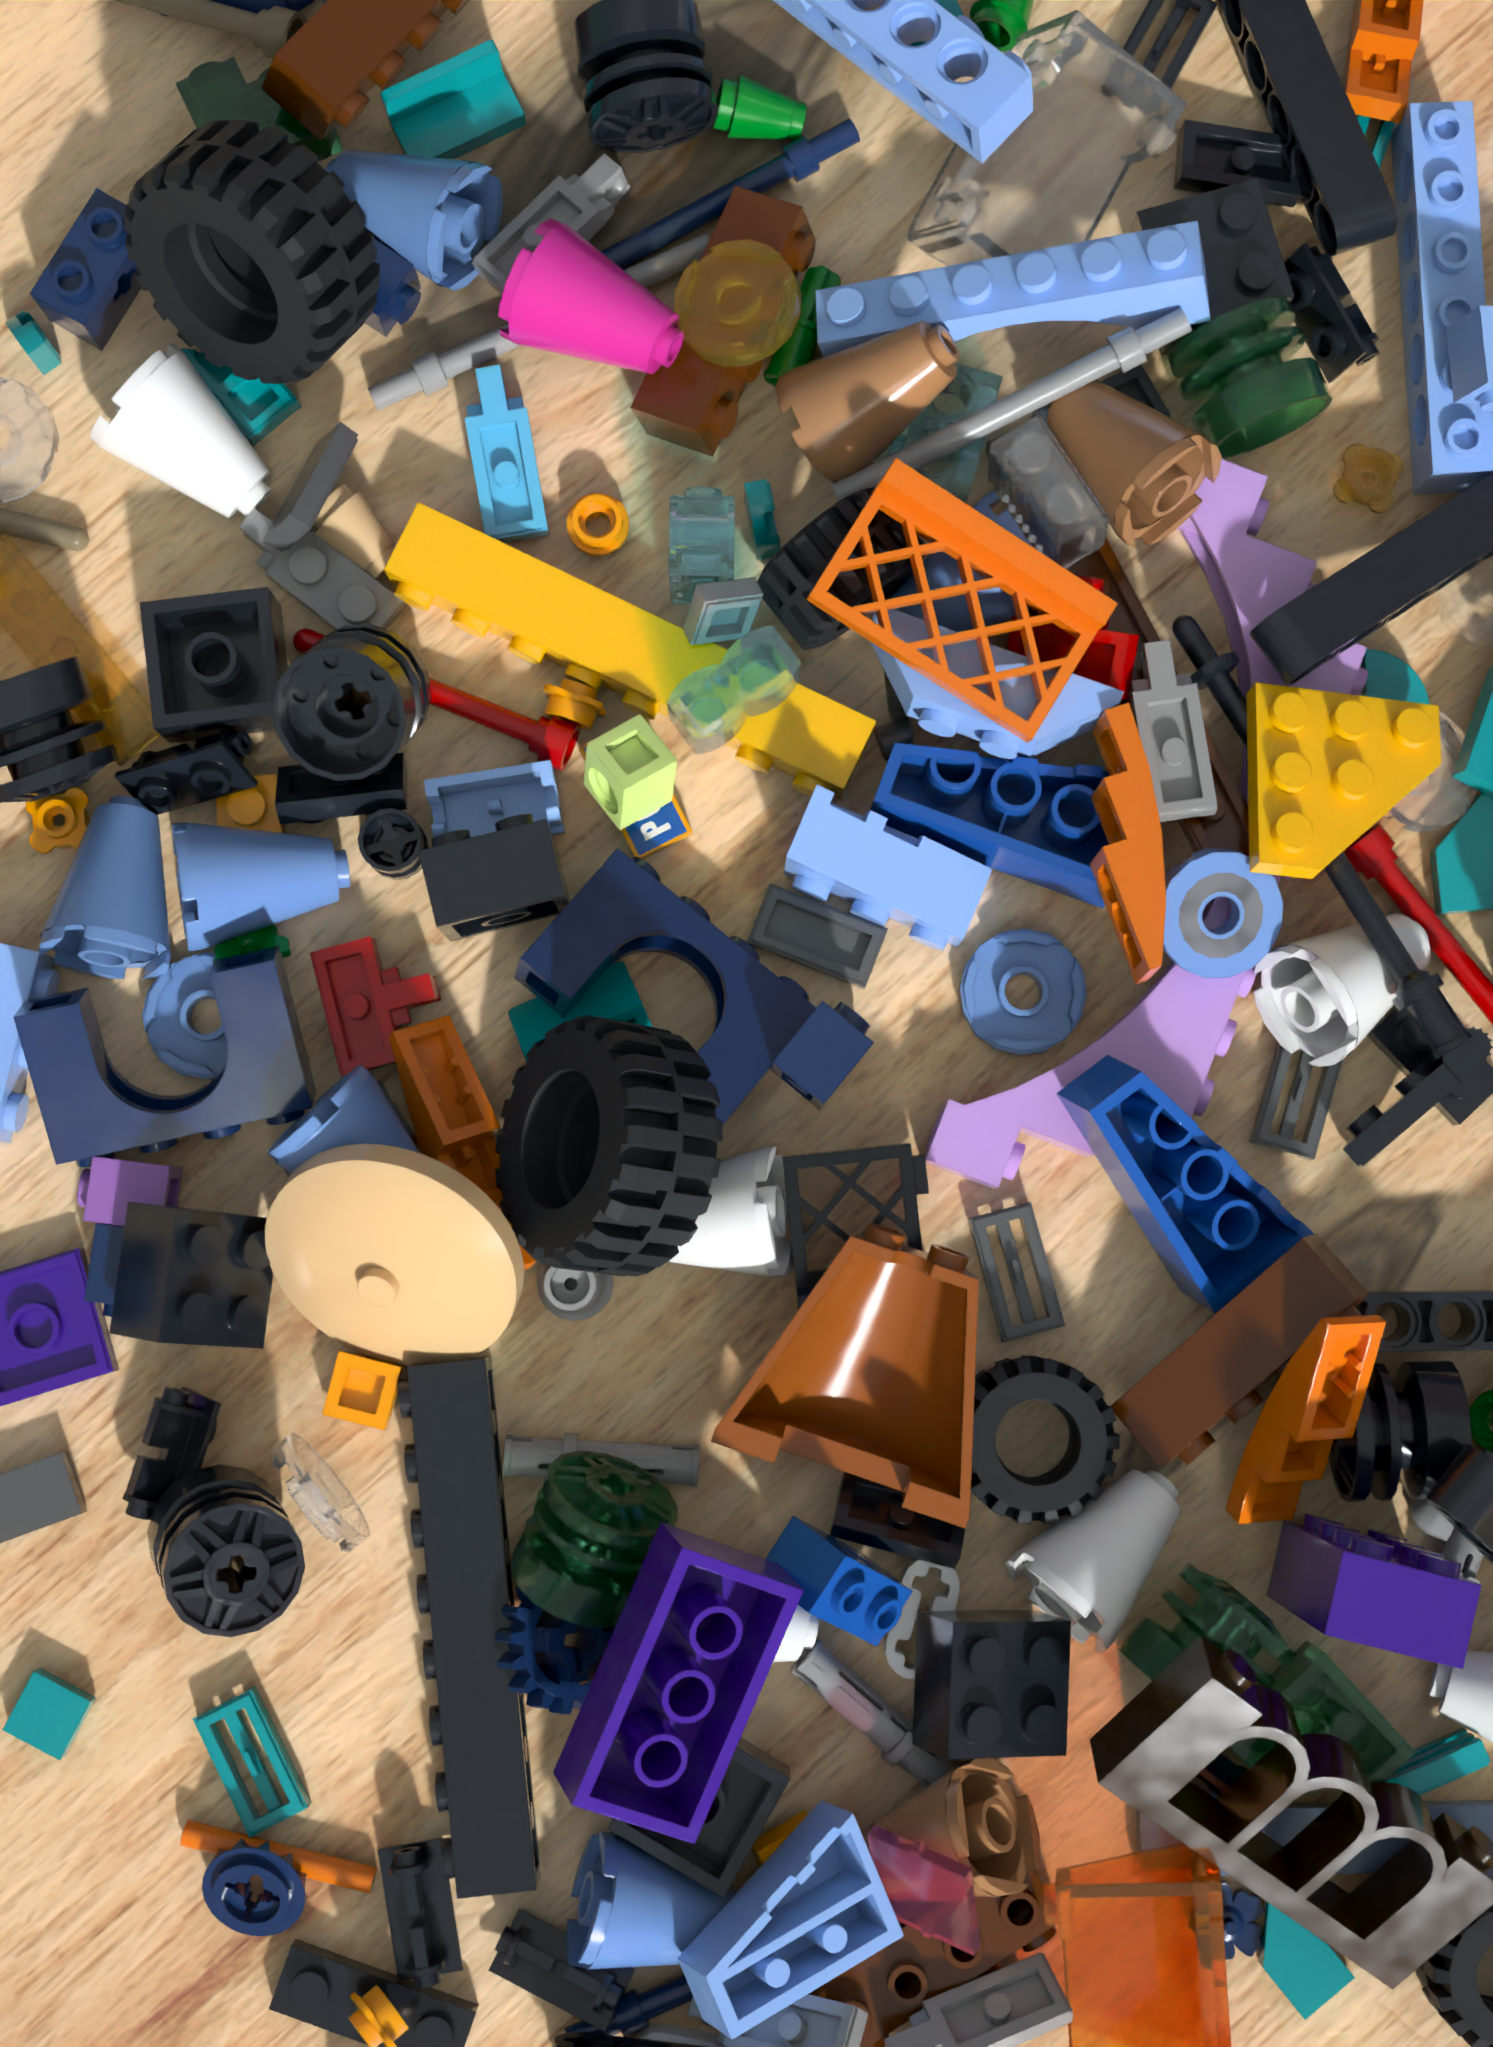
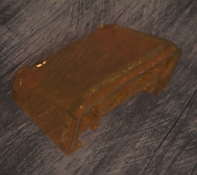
M1183 1842L1057 1868L1055 1883L1043 1884L1044 1916L1046 1926L1058 1925L1059 1938L1062 1940L1066 1998L1073 2010V2022L1068 2023L1069 2047H1231L1220 1868Z

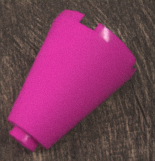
M552 218L541 223L534 233L544 238L534 252L522 247L506 280L499 304L498 317L509 322V328L499 330L501 337L517 345L648 374L655 373L661 365L667 368L670 367L675 361L684 339V332L678 329V314L569 225Z

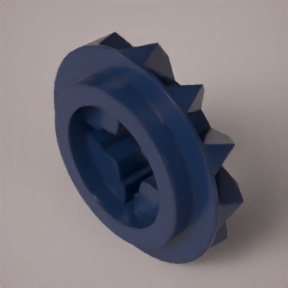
M241 1838L232 1849L218 1850L204 1873L202 1892L211 1913L225 1926L250 1936H270L287 1930L301 1916L308 1898L305 1894L307 1874L294 1869L292 1853L279 1856L271 1852L269 1841L256 1848L250 1847ZM254 1875L261 1876L264 1888L256 1902L251 1900L253 1892L250 1891L251 1883L249 1882L251 1876Z

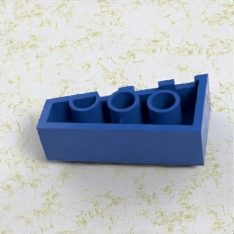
M894 743L870 808L871 811L888 818L886 826L917 839L919 836H925L987 867L1102 909L1105 906L1090 867L1091 861L1103 846L1109 845L1091 799L1092 794L1103 778L1109 776L1108 771H1103L1102 766L1077 764L1075 767L1041 764L1038 763V759L1016 756V758L1008 760L981 757L978 752Z
M1107 1055L1056 1093L1179 1290L1216 1314L1298 1241L1314 1234L1303 1222L1291 1215L1269 1190L1257 1183L1237 1164L1238 1161L1222 1146L1209 1138L1198 1127V1124L1142 1071Z

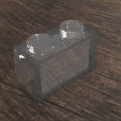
M1041 416L1030 419L991 443L988 482L995 483V492L1002 493L1001 502L1008 503V511L1015 513V521L1022 523V532L1029 533L1028 541L1035 543L1036 550L1066 569L1100 549L1105 544L1104 540L1106 539L1105 535L1107 534L1109 518Z

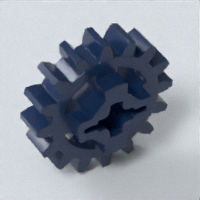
M559 1567L558 1572L540 1570L536 1572V1585L519 1584L515 1588L521 1600L519 1607H502L501 1613L511 1621L509 1630L495 1633V1640L508 1644L509 1653L502 1656L497 1661L498 1668L515 1670L516 1674L511 1679L508 1688L511 1692L527 1694L526 1705L541 1709L548 1708L549 1712L571 1714L572 1708H581L622 1613L615 1612L613 1609L621 1595L617 1589L601 1588L603 1576L600 1574L581 1573V1568Z

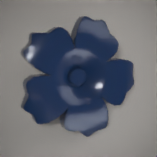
M1225 1880L1210 1882L1207 1890L1200 1894V1900L1205 1907L1192 1906L1187 1909L1185 1925L1191 1930L1196 1940L1204 1939L1202 1954L1205 1958L1213 1960L1215 1964H1219L1224 1959H1233L1235 1955L1234 1945L1242 1953L1250 1957L1253 1956L1257 1949L1262 1948L1260 1941L1262 1929L1253 1921L1265 1912L1258 1895L1248 1894L1243 1889L1236 1890L1232 1895L1230 1886Z

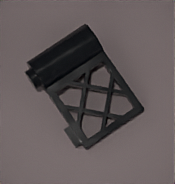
M911 1143L782 1156L798 1310L828 1269H807L805 1244L821 1224H824L842 1240L847 1242L850 1236L828 1219L827 1216L850 1188L879 1210L870 1223L880 1225L887 1216L906 1232L907 1245L922 1251L916 1195L929 1193L925 1155H912ZM898 1158L901 1184L883 1205L858 1185L856 1180L872 1161ZM860 1162L849 1177L835 1166ZM824 1166L844 1183L825 1207L818 1211L799 1195L797 1169ZM901 1197L903 1198L905 1222L891 1211ZM801 1207L815 1217L804 1232ZM866 1228L863 1230V1232H862L860 1235H864V1234H865Z

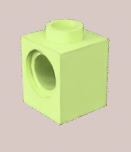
M639 714L587 743L584 786L617 828L622 830L672 801L678 760L643 716Z

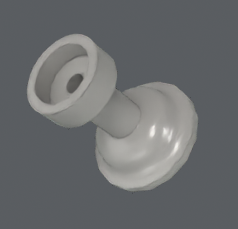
M542 1264L537 1278L538 1293L545 1307L557 1317L571 1321L584 1320L600 1312L609 1301L613 1288L612 1275L553 1268L551 1265Z

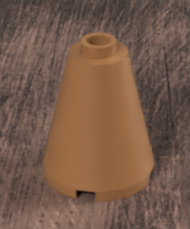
M920 321L790 369L779 377L776 384L777 402L781 413L792 407L800 424L798 428L790 432L795 442L810 463L826 479L835 483L843 477L845 478L873 464L956 377L955 361L960 358V353L952 336L943 326L938 325L933 328L929 323Z
M1097 379L1048 404V426L1114 532L1127 546L1135 547L1134 540L1139 538L1148 546L1157 543L1175 531L1202 503L1203 500L1195 492L1200 487L1205 476L1214 484L1219 474L1222 455L1217 445L1208 437Z
M993 1758L965 1761L861 1831L887 1895L1006 1897L1023 1892L1029 1885L1023 1883L1027 1873L1037 1871L1040 1861V1833L1034 1809L1027 1794L1017 1797L1006 1780L1015 1777L1007 1766Z

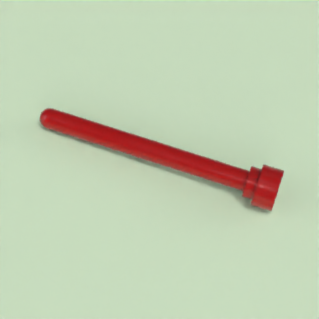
M303 628L295 633L293 644L299 652L304 653L326 635ZM429 677L432 696L430 705L529 744L528 750L538 754V762L551 760L553 767L561 771L567 766L579 738L581 729L579 723L557 715L552 719L541 716L539 720H535Z
M1380 823L1376 824L1347 847L1344 853L1357 873L1361 871L1367 880L1374 877L1403 915L1423 927L1428 935L1431 950L1493 1026V984L1394 862L1398 858V855L1392 849L1396 842Z

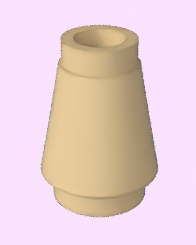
M343 484L328 496L314 522V525L318 528L315 535L365 572L367 571L374 579H378L385 573L384 568L395 548L394 542L362 493L357 492L354 494Z

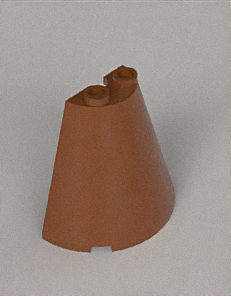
M868 1223L864 1235L853 1234L849 1237L717 1425L711 1442L775 1463L779 1450L902 1491L903 1508L966 1529L970 1517L979 1279L976 1275L966 1270L969 1256L936 1244H932L929 1253L903 1245L906 1235L882 1225Z

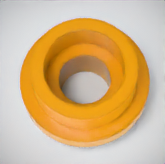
M591 493L581 497L572 505L567 516V531L571 542L579 551L590 556L600 557L614 553L624 544L629 533V518L625 507L619 500L608 494ZM596 517H602L610 523L609 530L600 536L592 535L587 530L589 521Z

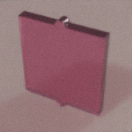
M874 1825L868 1833L870 1855L897 1920L919 1930L925 1938L931 1939L934 1937L974 1956L981 1944L972 1867L928 1849V1846L922 1841L915 1843Z

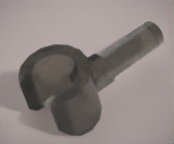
M884 671L888 714L891 722L875 727L874 733L884 760L888 761L895 742L914 745V729Z

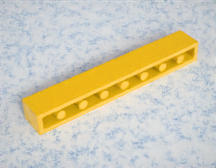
M419 502L384 568L391 584L397 587L394 595L402 599L403 602L422 611H428L431 604L453 614L450 620L451 623L471 635L485 638L489 631L510 641L507 649L530 663L541 665L545 658L566 668L564 677L569 680L585 684L597 691L602 685L621 694L623 698L620 703L638 715L641 714L643 717L653 720L657 713L667 716L680 723L677 730L682 735L699 744L711 747L714 740H717L736 749L737 752L734 758L753 770L768 774L771 767L782 771L794 777L791 785L795 789L810 797L818 784L834 792V797L841 800L874 733L876 720L715 643L690 645L681 627Z

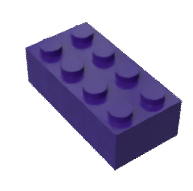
M1305 1514L1303 1525L1283 1521L1266 1596L1324 1635L1463 1669L1481 1585L1459 1575L1461 1563L1442 1558L1443 1555L1424 1550L1425 1547L1407 1542L1405 1538L1368 1529L1367 1535L1360 1534L1359 1530L1344 1526V1523Z
M660 1522L553 1771L572 1806L695 1844L804 1591L779 1564Z

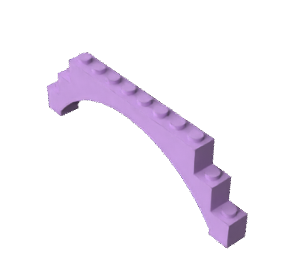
M1221 459L1219 474L1214 484L1205 476L1200 487L1195 492L1203 500L1202 503L1177 530H1180L1206 576L1222 615L1231 651H1235L1240 659L1236 666L1238 687L1246 698V693L1255 682L1286 686L1249 633L1273 612L1317 585L1310 582L1317 561L1246 535V533L1252 536L1257 535L1267 513L1270 501L1260 496L1268 476ZM1357 643L1289 687L1361 695L1368 677V670L1360 667L1367 647ZM1242 742V773L1239 790L1248 805L1247 748ZM1272 875L1276 879L1277 885H1279L1281 878L1286 880L1291 878L1289 876ZM1216 897L1206 904L1202 920L1207 929L1219 928L1228 921L1231 914V903L1228 897ZM1171 961L1167 969L1130 1011L1096 1041L1056 1068L1016 1088L966 1105L951 1099L944 1101L924 1152L926 1163L984 1186L998 1188L1002 1177L1013 1180L1021 1163L1026 1145L1016 1141L1019 1132L1084 1157L1094 1155L1056 1093L1107 1055L1142 1071L1191 1118L1193 1114L1201 1117L1210 1101L1215 1084L1213 1080L1206 1077L1214 1056L1224 1057L1232 1042L1237 1022L1228 1018L1237 995L1243 998L1248 995L1257 973L1254 974L1255 966L1230 978H1203L1182 969Z

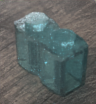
M774 625L750 631L739 638L728 649L720 664L709 665L696 670L675 687L667 701L669 719L695 754L713 751L729 742L740 731L748 716L760 715L774 709L792 693L799 680L801 661Z

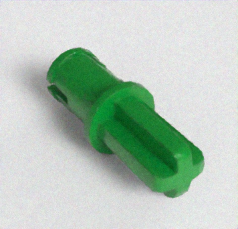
M818 265L817 267L807 269L790 314L786 315L780 325L783 330L768 369H765L763 374L765 381L776 387L781 375L790 369L809 363L818 344L816 290L841 286V277L824 266Z

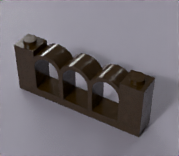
M1200 1636L1090 1739L1098 1784L1393 1990L1493 1905V1842L1477 1827L1471 1826L1469 1829H1466L1444 1812L1433 1821L1427 1804L1415 1791L1403 1785L1388 1782L1369 1783L1360 1755L1348 1742L1331 1734L1306 1733L1301 1735L1293 1707L1281 1693L1264 1685L1254 1684L1257 1681L1256 1674L1250 1664L1239 1653L1232 1649H1227L1223 1652L1203 1636ZM1253 1737L1268 1738L1276 1741V1744L1269 1752L1217 1799L1191 1782L1222 1751L1237 1741ZM1320 1788H1334L1344 1791L1336 1801L1284 1847L1261 1831L1290 1803L1308 1791ZM1391 1837L1410 1839L1402 1849L1350 1894L1330 1880L1343 1866L1372 1843Z

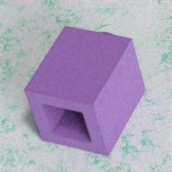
M92 1157L91 1169L85 1168L83 1170L78 1185V1205L85 1207L83 1221L124 1226L128 1202L178 1207L183 1167Z

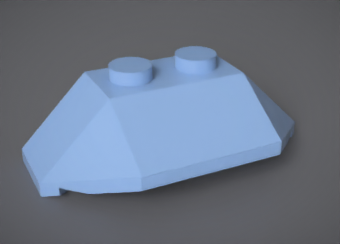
M894 609L887 610L893 635L906 643L929 639L925 620ZM874 613L872 621L879 625L877 615ZM938 625L940 636L958 633ZM976 639L943 646L950 672L961 679L984 675ZM871 642L907 716L918 719L919 726L932 734L953 737L957 733L980 742L979 746L981 749L1000 758L1014 759L1017 755L1031 758L1093 730L1104 710L1119 706L1124 691L1072 673L1035 736L1026 743ZM989 644L996 672L1028 665L1026 656ZM932 649L920 651L934 661ZM1056 669L1043 672L1046 686ZM1031 675L999 681L1004 707L1026 720L1037 702ZM986 684L975 687L989 696Z

